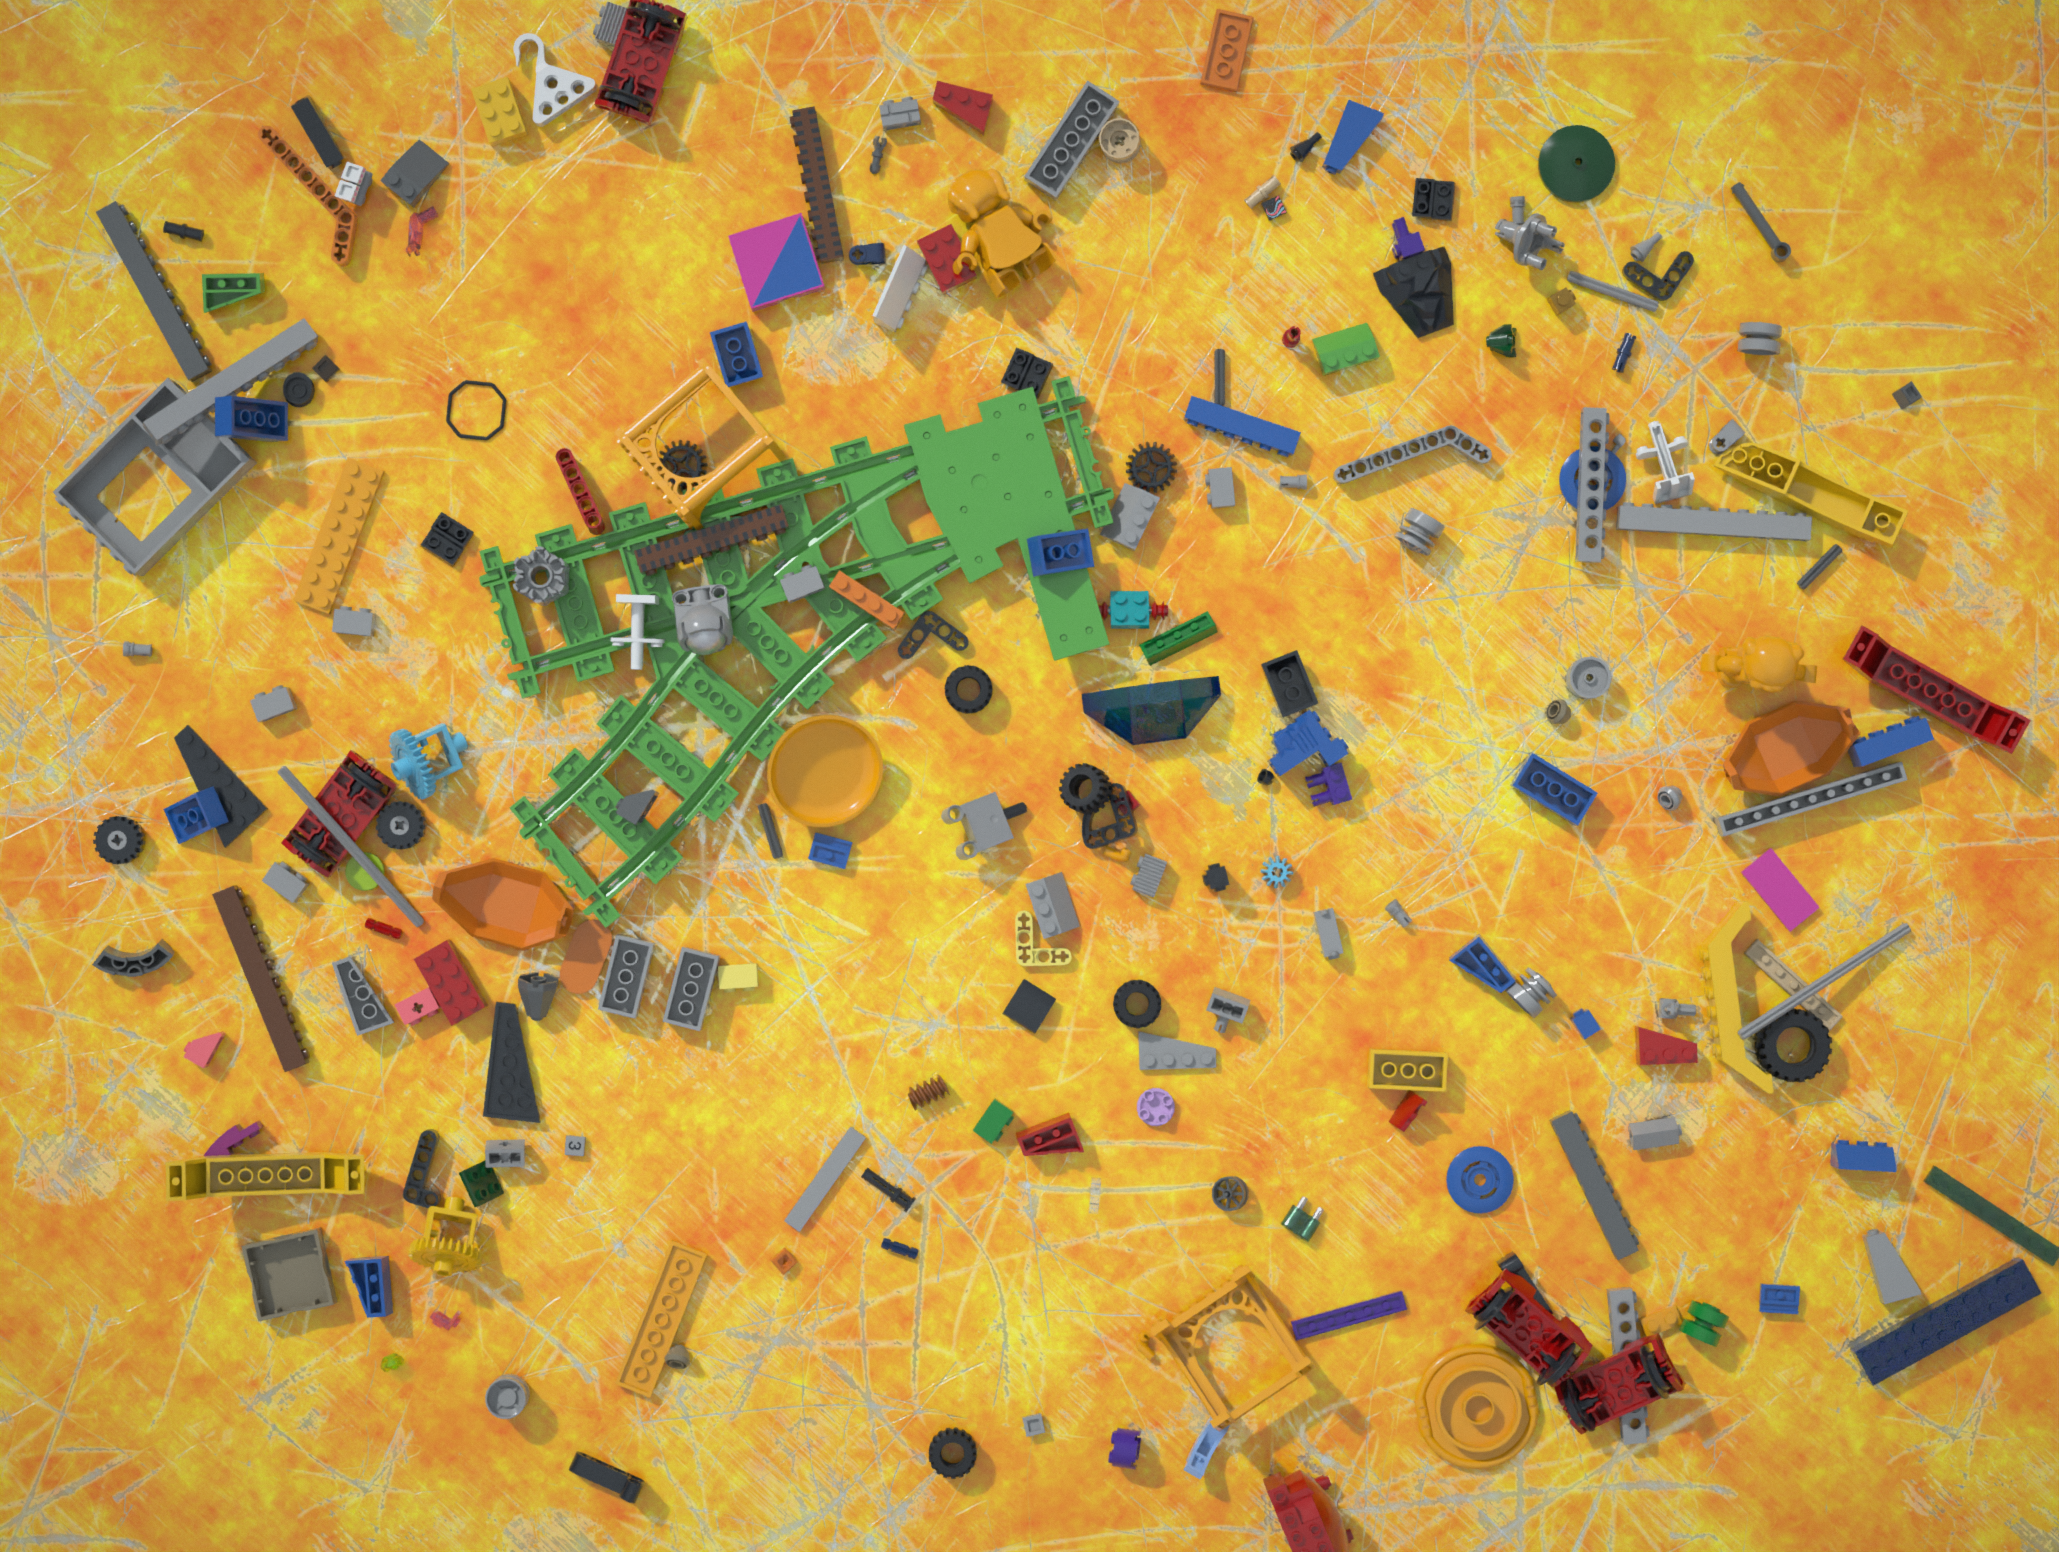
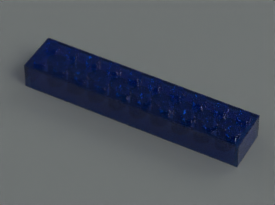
M2016 1257L1850 1348V1351L1867 1382L1874 1386L2040 1295L2041 1291L2024 1260Z

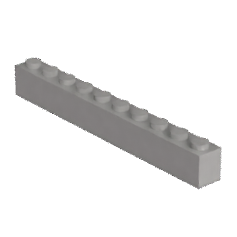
M303 318L143 422L144 429L157 446L161 443L163 445L168 443L175 434H182L192 423L202 421L205 418L204 415L209 412L214 413L215 397L237 396L241 391L246 392L250 390L258 380L260 382L264 381L272 371L275 370L277 372L281 370L289 360L294 361L301 356L300 353L313 349L317 345L318 335Z
M1623 502V506L1617 507L1616 530L1794 541L1811 540L1812 517H1806L1807 513H1795V516H1788L1787 512H1776V515L1768 514V511L1757 510L1755 514L1749 513V510L1746 509L1730 512L1728 508H1718V511H1711L1710 507H1699V510H1692V506H1680V509H1672L1673 505H1661V508L1653 507L1654 504H1642V507H1638L1630 502Z
M1895 762L1714 818L1719 836H1727L1908 779L1903 763Z

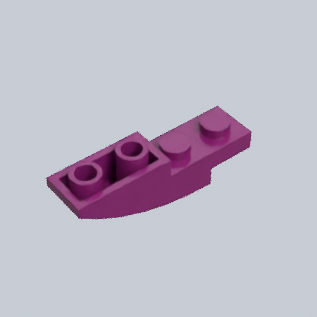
M259 1120L245 1129H242L240 1124L233 1126L210 1146L204 1156L234 1154L231 1146L235 1149L244 1143V1138L249 1136L251 1139L260 1134L259 1129L263 1128L262 1123Z

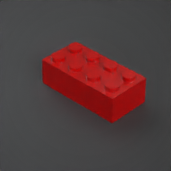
M450 939L413 959L451 1026L488 1006Z

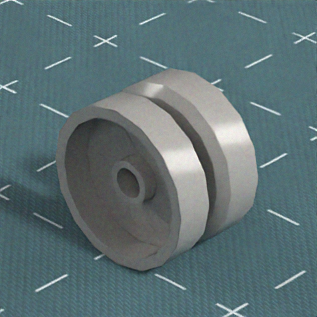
M1764 322L1740 323L1739 334L1746 338L1738 341V352L1753 355L1780 354L1781 343L1772 339H1778L1782 336L1781 325Z
M1583 657L1574 661L1566 673V685L1569 691L1581 699H1593L1603 695L1611 683V671L1608 665L1596 657ZM1588 674L1592 677L1591 681L1586 680Z

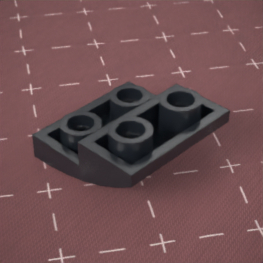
M1416 178L1412 217L1452 221L1456 183L1453 181Z
M1016 347L1001 383L1017 391L1033 387L1036 399H1038L1051 372L1053 363Z
M441 512L431 526V530L420 544V547L453 567L474 532Z
M1023 979L1002 1014L1035 1034L1056 1001V998Z

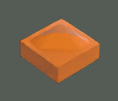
M785 1247L770 1260L782 1275L786 1274L798 1263Z

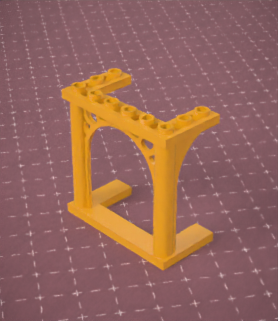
M704 358L697 362L700 365L699 368L624 431L619 427L614 432L618 437L616 439L617 443L625 450L633 462L638 461L641 464L639 469L645 476L650 475L653 480L650 481L657 490L662 489L664 492L662 497L668 504L673 503L676 506L674 511L690 529L694 527L697 531L704 527L700 522V516L708 501L768 448L780 462L786 458L774 440ZM709 381H712L755 430L757 435L709 474L695 478L675 475L667 470L659 459L656 448L659 429L672 412ZM653 429V433L651 435L645 433L646 431L649 433V431ZM642 439L651 440V445L647 448L639 447L638 443ZM652 452L653 456L649 458L648 454L643 453ZM670 479H674L676 481L674 486L671 482H669ZM683 482L687 483L686 493L679 495V485ZM698 483L699 485L695 486V489L693 490L692 484Z
M1242 1264L1232 1270L1233 1274L1230 1275L1233 1279L1232 1281L1230 1279L1226 1280L1220 1285L1221 1288L1219 1290L1208 1292L1204 1295V1300L1201 1302L1195 1301L1188 1306L1189 1310L1182 1313L1181 1311L1175 1314L1171 1322L1167 1319H1159L1152 1324L1153 1327L1150 1329L1154 1337L1159 1341L1162 1340L1212 1417V1420L1209 1422L1219 1432L1315 1368L1254 1279L1255 1275L1247 1265L1243 1266ZM1237 1291L1243 1294V1300L1239 1305L1233 1303V1295ZM1228 1296L1229 1303L1222 1305V1300L1225 1301ZM1248 1297H1249V1299L1251 1300V1301H1249V1303L1252 1304V1307H1246V1306H1245V1304L1247 1303ZM1207 1309H1211L1212 1313L1207 1314ZM1238 1309L1253 1314L1264 1324L1290 1363L1293 1371L1229 1413L1198 1365L1195 1355V1341L1199 1329L1209 1317L1223 1310ZM1193 1319L1198 1320V1324L1196 1326H1192L1188 1324V1322H1194ZM1181 1328H1189L1193 1334L1189 1338H1183L1180 1336L1179 1330ZM1181 1342H1190V1348L1186 1349V1345L1183 1346Z

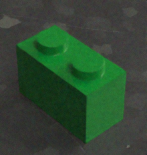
M994 1098L973 1128V1131L991 1144L994 1140L998 1142L1003 1135L1001 1130L1004 1125L1009 1126L1014 1119V1116H1012L1014 1111Z

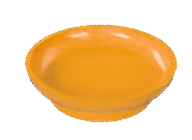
M831 714L816 715L803 719L787 729L774 745L767 767L768 787L777 806L794 821L813 827L836 826L858 816L875 798L883 776L881 751L869 731L849 718Z

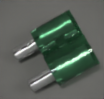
M1302 1196L1297 1206H1291L1280 1225L1293 1232L1302 1240L1309 1242L1320 1225L1318 1219L1324 1209L1318 1207L1313 1216L1306 1214L1302 1209L1308 1199Z

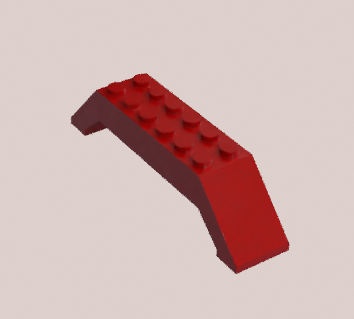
M1863 625L1859 628L1843 657V660L1866 680L1962 734L2009 754L2014 752L2031 721L2015 711L1990 702L1894 648L1883 640L1879 634Z

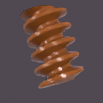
M938 1074L937 1081L931 1077L930 1084L924 1080L923 1087L917 1083L916 1090H914L910 1086L908 1097L916 1111L917 1104L923 1108L924 1101L930 1105L931 1098L937 1102L938 1095L944 1099L945 1092L949 1095L950 1093L944 1079Z

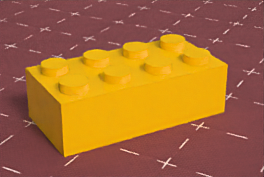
M1369 1048L1367 1087L1374 1089L1446 1092L1448 1053Z

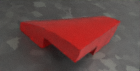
M1408 1090L1388 1122L1405 1132L1411 1122L1417 1117L1420 1107L1422 1105L1425 1107L1427 1101L1411 1090Z

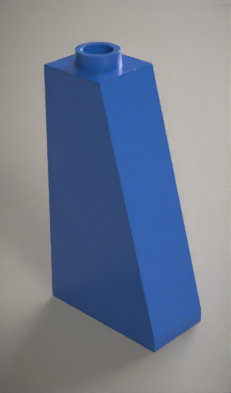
M1348 100L1322 166L1326 168L1325 171L1334 175L1336 173L1340 174L1380 123L1384 113Z

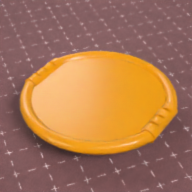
M1482 1344L1457 1347L1436 1359L1421 1378L1414 1400L1421 1437H1423L1427 1445L1445 1461L1468 1469L1492 1468L1515 1457L1531 1439L1540 1414L1534 1380L1525 1366L1508 1352Z

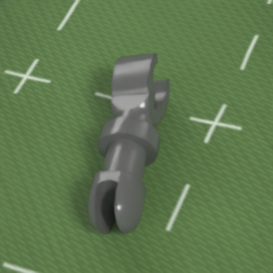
M875 136L873 139L875 150L871 155L873 156L872 163H870V172L872 174H877L880 171V159L883 158L882 151L887 143L886 138H881L882 142L879 144L880 136Z

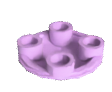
M1161 1088L1146 1090L1137 1101L1139 1118L1151 1126L1166 1124L1174 1114L1175 1104L1173 1098L1167 1091Z

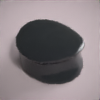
M301 372L290 374L283 384V393L286 401L290 405L300 408L311 403L315 392L312 380Z

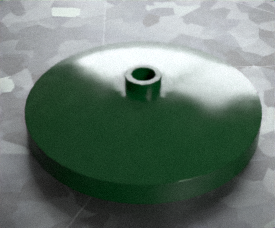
M1582 125L1567 126L1554 132L1543 144L1538 157V172L1543 185L1552 195L1567 202L1580 203L1597 197L1607 188L1615 171V156L1608 140L1597 130ZM1575 160H1580V165H1577Z

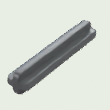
M1215 349V404L1223 406L1225 405V350Z
M1837 544L1833 545L1797 582V585L1802 590L1806 589L1842 553V548Z
M768 804L758 805V810L774 859L781 858L783 853Z

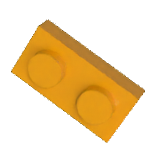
M1675 1305L1639 1319L1646 1337L1682 1324Z

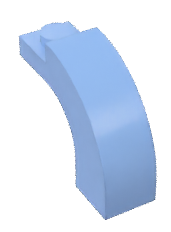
M1211 1416L1196 1439L1183 1469L1198 1479H1201L1204 1475L1213 1452L1229 1429V1426L1220 1432L1214 1429L1209 1422L1212 1420Z

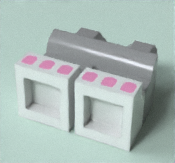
M347 162L341 176L345 181L340 180L335 197L362 206L366 200L367 189L373 181V174L366 171L362 166Z

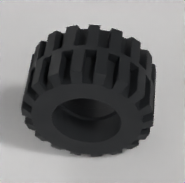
M969 665L958 667L952 671L947 677L944 688L949 704L955 710L965 714L977 713L988 705L993 691L992 682L988 674L977 666ZM972 678L978 682L980 693L976 699L965 701L959 697L957 687L963 679Z
M1087 763L1082 765L1075 764V768L1072 766L1068 768L1069 772H1064L1063 776L1065 777L1060 779L1062 786L1059 787V791L1062 792L1060 797L1064 800V804L1082 814H1092V811L1097 813L1099 808L1103 809L1105 807L1104 803L1110 800L1108 795L1112 794V791L1109 790V787H1112V785L1108 781L1109 777L1105 772ZM1091 779L1092 790L1090 794L1080 799V785L1085 780Z
M1139 979L1130 980L1117 989L1113 1001L1114 1012L1117 1018L1128 1027L1145 1028L1158 1018L1162 1007L1161 997L1156 988L1149 982ZM1136 992L1144 994L1149 1002L1148 1009L1141 1015H1133L1126 1008L1127 998Z
M949 1427L944 1431L941 1430L933 1437L930 1443L929 1462H931V1467L936 1470L938 1475L942 1474L944 1478L951 1477V1479L961 1478L965 1473L968 1474L975 1465L977 1457L976 1443L973 1441L972 1436L963 1429L961 1431L957 1427H954V1429ZM948 1443H957L963 1448L964 1457L957 1463H948L942 1458V1448Z

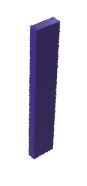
M1401 1290L1291 1321L1297 1341L1407 1310Z

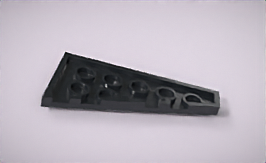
M187 725L174 739L198 791L214 786L229 822L217 827L216 830L224 847L227 848L268 808L190 725Z
M496 1002L483 1117L541 1123L517 1006L514 1003Z

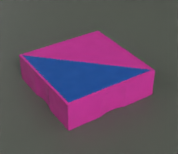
M802 213L728 236L752 312L777 305L789 298L802 297L825 289Z

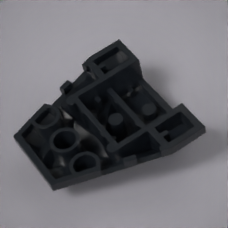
M1445 246L1425 251L1373 273L1379 292L1389 301L1391 307L1398 312L1417 339L1454 325L1451 262Z

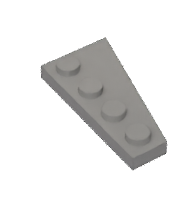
M1138 1031L1139 1070L1216 1068V1048Z

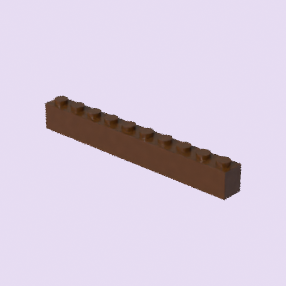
M233 885L212 894L284 1072L310 1063L308 1060L310 1054L301 1042L303 1040L302 1034L299 1030H296L294 1025L296 1023L295 1017L292 1012L289 1013L288 1000L279 989L281 987L280 980L273 974V963L271 959L266 957V946L263 941L259 940L257 935L259 934V929L256 923L253 924L251 920V909L244 903L245 895L242 888Z

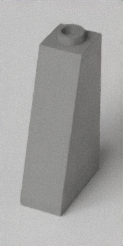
M1872 1229L1868 1230L1866 1235H1862L1880 1302L1888 1304L1921 1295V1290L1885 1232Z

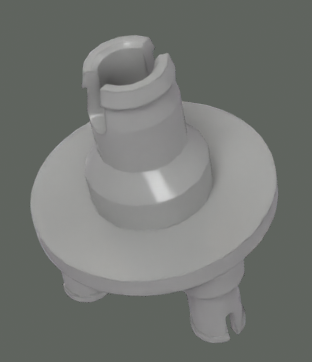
M1539 213L1531 215L1522 225L1507 221L1506 219H1500L1495 226V229L1500 230V232H1495L1497 237H1501L1514 244V260L1522 266L1530 265L1543 270L1547 260L1537 256L1540 249L1547 248L1561 254L1563 249L1560 246H1565L1564 242L1553 239L1557 233V227L1547 224L1545 216Z

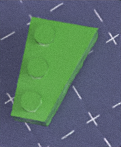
M264 273L202 274L204 313L264 293Z

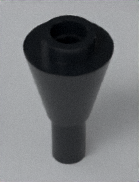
M1316 132L1309 139L1290 147L1291 157L1295 161L1303 162L1314 144L1322 138L1320 133Z

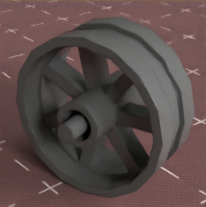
M1227 1176L1220 1178L1214 1184L1212 1198L1216 1206L1223 1211H1234L1241 1209L1246 1204L1249 1198V1190L1247 1184L1241 1178ZM1229 1179L1236 1181L1232 1188ZM1223 1181L1226 1182L1227 1189L1220 1186ZM1239 1185L1241 1187L1242 1192L1237 1191V1187ZM1219 1190L1223 1192L1221 1197L1218 1195ZM1237 1195H1242L1241 1202L1237 1200ZM1227 1199L1226 1206L1220 1200ZM1231 1199L1237 1205L1234 1208H1230Z

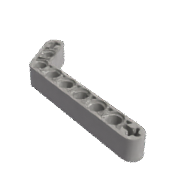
M1450 425L1339 466L1333 473V479L1338 484H1346L1447 445L1479 465L1486 464L1491 459L1492 452L1484 444L1457 427ZM1447 430L1453 431L1454 439H1447L1445 432ZM1434 437L1437 441L1436 446L1428 445L1427 438ZM1463 440L1470 442L1471 447L1469 450L1462 448L1461 443ZM1410 444H1417L1419 451L1412 453L1409 450ZM1475 446H1477L1478 448L1475 451H1477L1478 453L1484 451V456L1486 458L1480 460V455L1478 453L1474 452L1473 455L1470 453L1475 449ZM1393 450H1398L1401 453L1399 460L1392 458L1391 452ZM1374 457L1382 458L1383 465L1380 467L1374 465ZM1356 464H1363L1365 472L1358 473L1355 470ZM1349 466L1351 467V473L1344 477L1345 480L1342 477L1338 478L1340 470L1345 473L1350 470Z

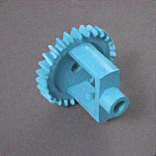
M443 723L414 736H411L412 733L405 729L397 730L389 736L390 753L394 756L392 758L394 762L391 763L392 772L397 780L405 781L406 787H409L410 792L414 793V796H417L418 799L421 798V800L434 794L437 780L463 768L458 753L468 749L467 741L461 732L450 736L446 725ZM437 734L450 766L430 774L429 772L433 768L427 767L430 760H424L427 754H421V750L424 746L428 745L426 738Z

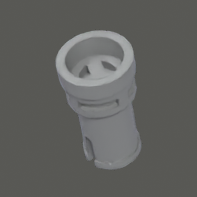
M1525 196L1510 197L1513 222L1519 225L1524 224L1523 207H1525Z
M1307 474L1280 476V488L1307 490Z
M124 641L123 656L140 655L151 657L152 644H135V642Z
M1394 899L1384 909L1391 916L1393 915L1404 928L1412 919L1401 908L1402 906L1398 900Z

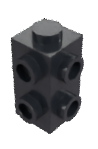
M1220 863L1208 865V869L1204 870L1205 874L1202 875L1204 886L1214 889V892L1225 890L1226 885H1230L1225 866H1220Z

